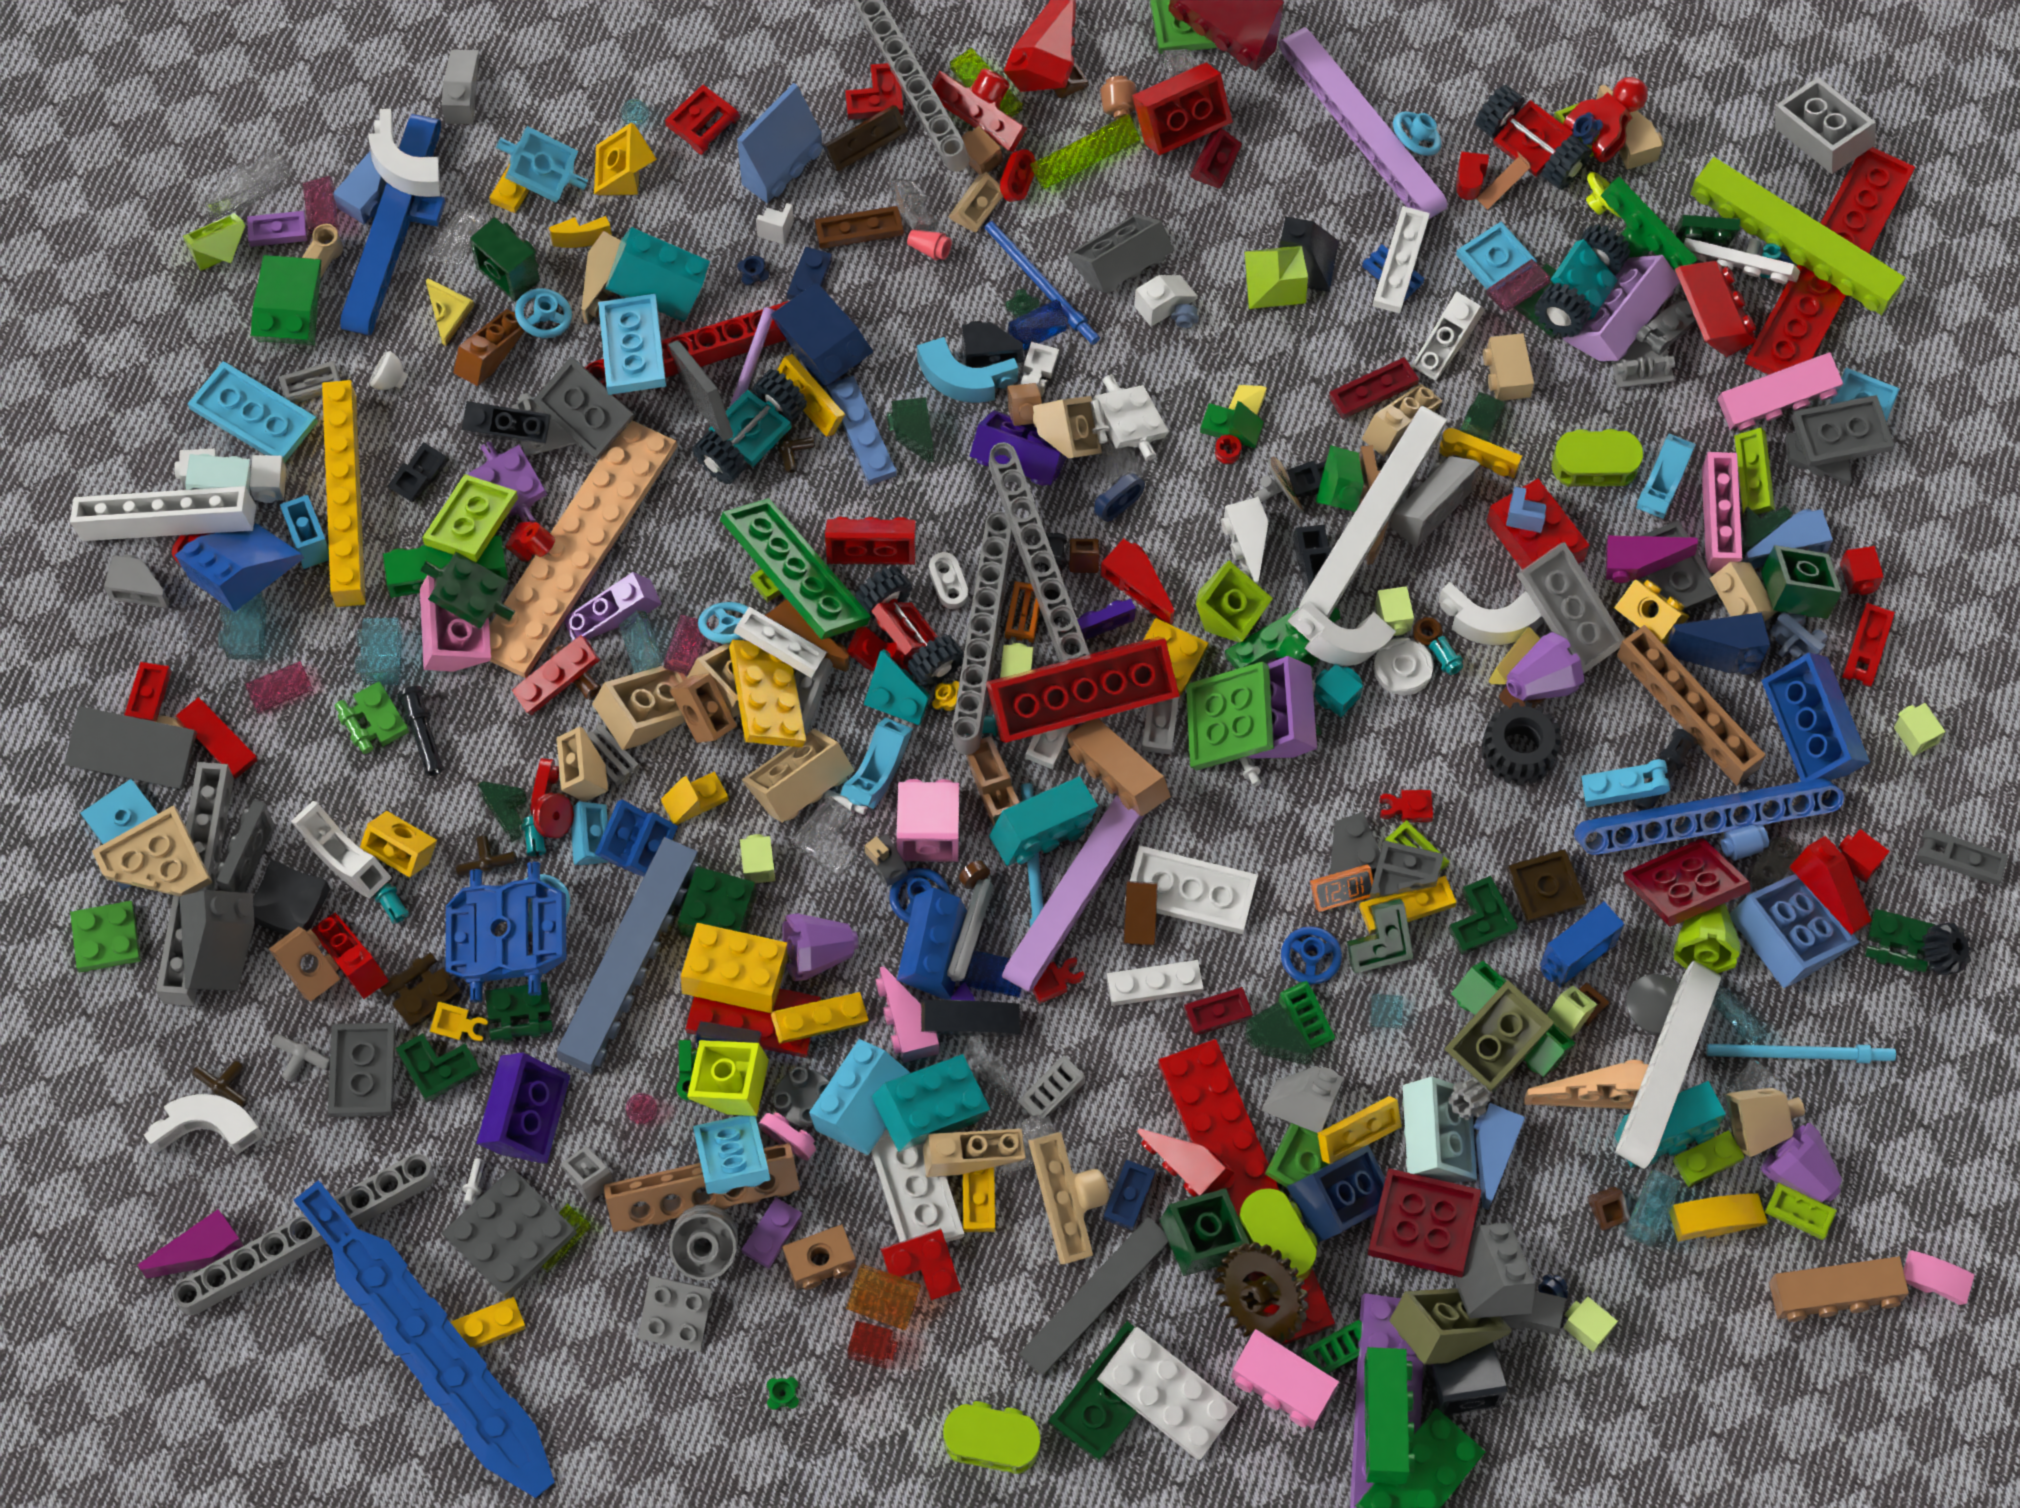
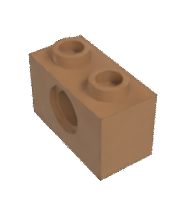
M711 673L692 675L670 689L697 743L715 741L737 727Z
M297 927L270 947L269 951L303 997L311 1002L340 980L336 973L339 967L329 954L324 957L318 949L321 942L312 930L306 932L304 929ZM311 954L314 958L312 967L302 970L300 966L301 959L305 955Z
M842 1224L782 1246L783 1255L796 1290L804 1288V1290L813 1289L822 1284L821 1280L832 1276L835 1279L845 1277L852 1272L851 1269L856 1268V1259ZM818 1254H824L829 1258L828 1262L821 1266L815 1265L812 1259Z

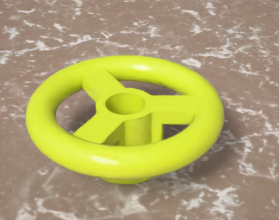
M1590 172L1587 180L1593 193L1586 198L1587 203L1598 215H1602L1608 209L1614 215L1620 217L1600 196L1610 183L1600 174Z

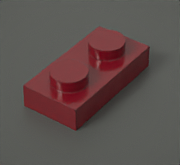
M1243 987L1184 1004V1011L1193 1036L1250 1020L1253 1017Z

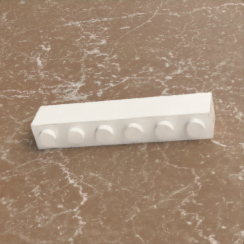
M245 486L74 497L70 523L82 541L252 531L256 504Z

